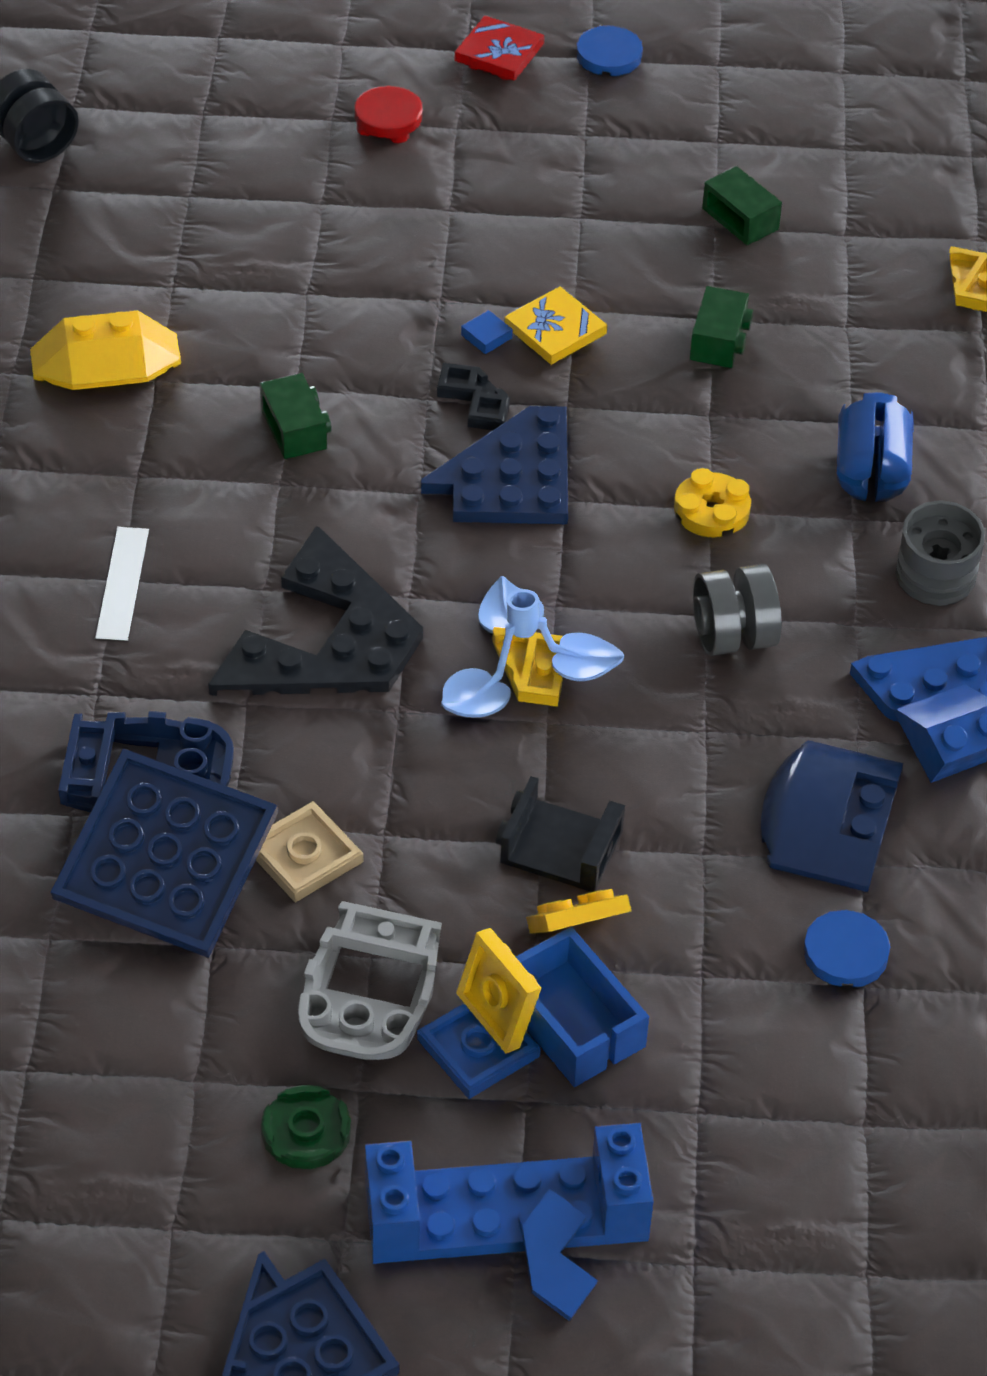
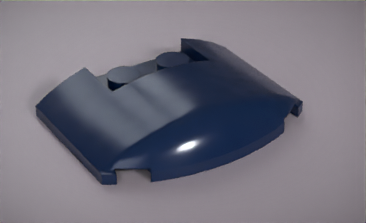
M809 740L803 743L800 748L792 752L780 765L765 795L761 815V841L766 843L771 854L767 855L769 867L868 892L904 763Z

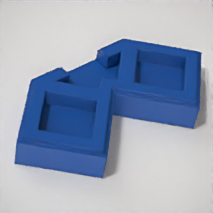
M549 1188L522 1224L521 1231L527 1257L531 1293L570 1321L597 1285L598 1280L561 1254L585 1222L587 1215Z

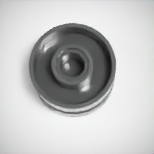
M766 564L736 568L733 582L726 570L696 574L693 583L694 620L703 649L708 656L737 652L741 638L749 650L773 647L779 644L782 628L780 601L774 577Z

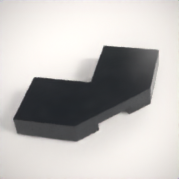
M443 363L437 386V397L471 401L468 427L494 430L507 421L510 396L502 388L497 389L488 380V375L480 367Z

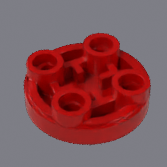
M397 86L375 87L362 93L355 102L357 131L364 136L373 135L389 138L394 143H404L409 139V133L416 130L422 122V102L416 94L405 88Z

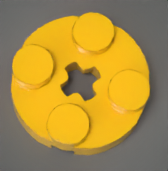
M699 468L691 473V477L685 479L676 490L674 501L675 514L678 513L682 518L681 524L694 534L712 538L722 537V531L734 528L733 533L741 530L748 522L751 498L749 495V485L744 480L735 479L722 473L711 472L705 468ZM707 502L718 503L714 507L707 506Z

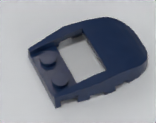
M149 711L148 717H126V712H108L106 721H83V713L74 714L58 791L60 804L91 813L105 785L113 742L158 747L156 761L228 787L234 759L233 742L229 734L215 723L193 717H187L183 722L166 719V712Z

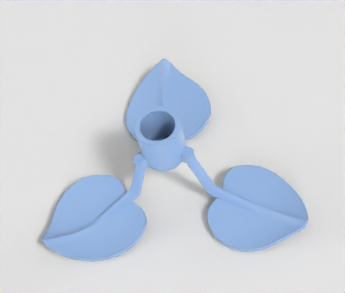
M501 576L486 593L478 614L479 623L486 631L493 633L494 627L505 628V638L497 670L493 676L487 671L477 668L463 669L456 672L446 681L443 687L441 706L453 714L471 718L489 716L504 708L511 697V690L507 685L499 681L503 677L513 635L519 638H529L535 634L537 629H540L549 650L556 653L552 658L553 669L560 676L573 681H588L606 674L623 661L624 654L613 644L586 633L566 634L561 638L560 644H556L547 628L544 606L539 600L538 595L531 590L520 589L504 576Z

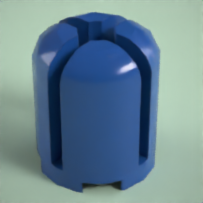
M881 392L863 394V400L852 403L846 409L844 404L839 413L837 480L842 489L854 499L862 501L867 499L868 478L871 477L874 454H876L875 502H887L901 495L911 481L914 431L913 412L911 410L910 414L904 406L897 403L896 396ZM875 420L881 421L880 426L875 427Z

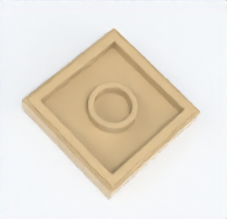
M312 801L272 825L256 861L296 903L363 863V852Z

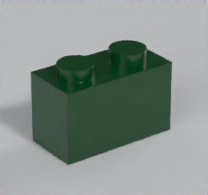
M738 166L732 167L704 182L702 209L747 246L779 230L782 202Z
M706 286L692 332L689 360L728 368L733 367L736 354L743 355L747 333H743V330L750 331L754 310L748 308L749 293Z
M303 373L261 382V411L284 459L327 449V433L332 431L330 417L326 410L321 411L317 390L314 386L309 387Z

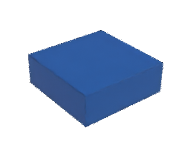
M489 310L461 326V336L484 354L509 341L513 335V329Z

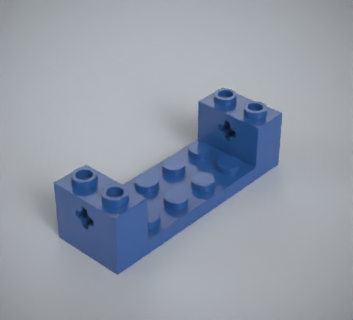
M641 1123L595 1126L592 1157L418 1171L414 1170L411 1141L365 1145V1185L373 1264L523 1252L525 1247L521 1231L522 1224L549 1188L587 1215L585 1222L565 1248L649 1241L654 1201Z

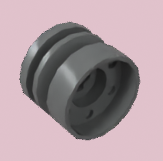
M932 501L914 508L904 521L895 574L900 587L910 597L924 604L942 606L955 604L966 598L975 587L984 546L985 530L981 520L970 509L955 502Z

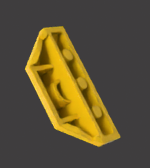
M138 310L63 318L30 348L34 380L41 382L45 380L53 385L71 390L145 383L162 375L170 367H176L181 364L176 333Z

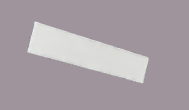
M117 527L95 639L128 641L149 529Z

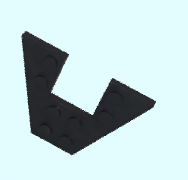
M316 526L282 575L281 583L284 589L346 610L319 653L314 655L245 630L208 683L209 695L217 696L218 690H252V695H263L271 691L280 694H310L311 688H337V693H354L359 690L389 692L422 641L423 627L320 527Z

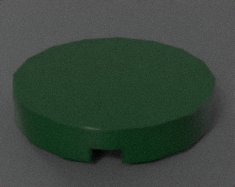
M300 1085L285 1089L277 1095V1099L270 1106L268 1103L263 1111L261 1135L265 1148L276 1161L291 1168L310 1170L328 1165L341 1156L349 1144L351 1117L347 1105L340 1098L338 1100L330 1095V1091L321 1086Z

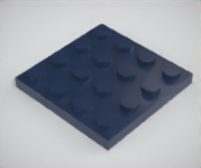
M123 748L51 890L52 899L209 958L278 814V806Z

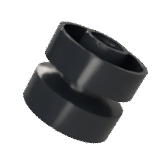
M21 69L0 80V135L22 159L28 162H46L63 153L74 140L78 130L79 118L75 108L37 70Z

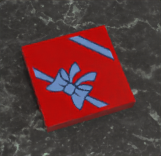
M485 15L455 51V61L468 65L471 69L483 70L495 74L501 79L515 81L544 45V34Z

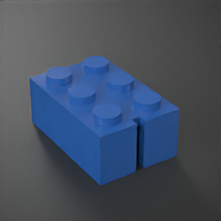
M572 926L516 956L518 961L535 977L537 983L542 988L527 1031L573 1087L606 1070L608 1059L615 1065L646 1047L649 1015Z

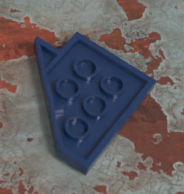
M528 406L422 478L421 494L453 495V522L568 524L567 407Z
M265 1251L258 1254L222 1376H397L400 1374V1364L326 1259L284 1280Z

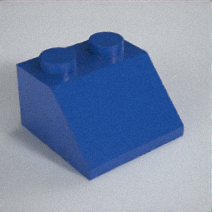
M967 684L958 686L896 709L894 712L931 783L987 762V696Z

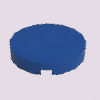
M599 26L589 29L580 36L577 42V60L583 68L598 75H601L602 71L610 72V76L630 73L639 66L643 55L642 41L638 36L625 28L616 26Z
M850 910L831 911L816 918L807 929L804 942V956L806 964L812 972L830 985L841 987L842 983L853 984V987H862L877 980L885 971L891 946L887 933L874 919L863 913Z

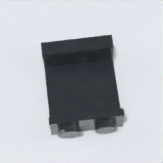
M531 776L524 791L517 790L513 798L510 820H503L498 829L496 844L501 845L500 863L587 891H596L623 832L625 805L609 800L602 818H595L537 800L539 778Z

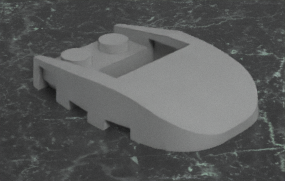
M342 901L338 907L339 921L335 928H326L320 939V947L313 960L309 959L304 972L306 980L304 991L300 995L298 1008L301 1029L307 1041L320 1049L360 1059H390L400 1055L408 1048L432 997L442 923ZM341 947L422 965V972L410 1007L327 989Z

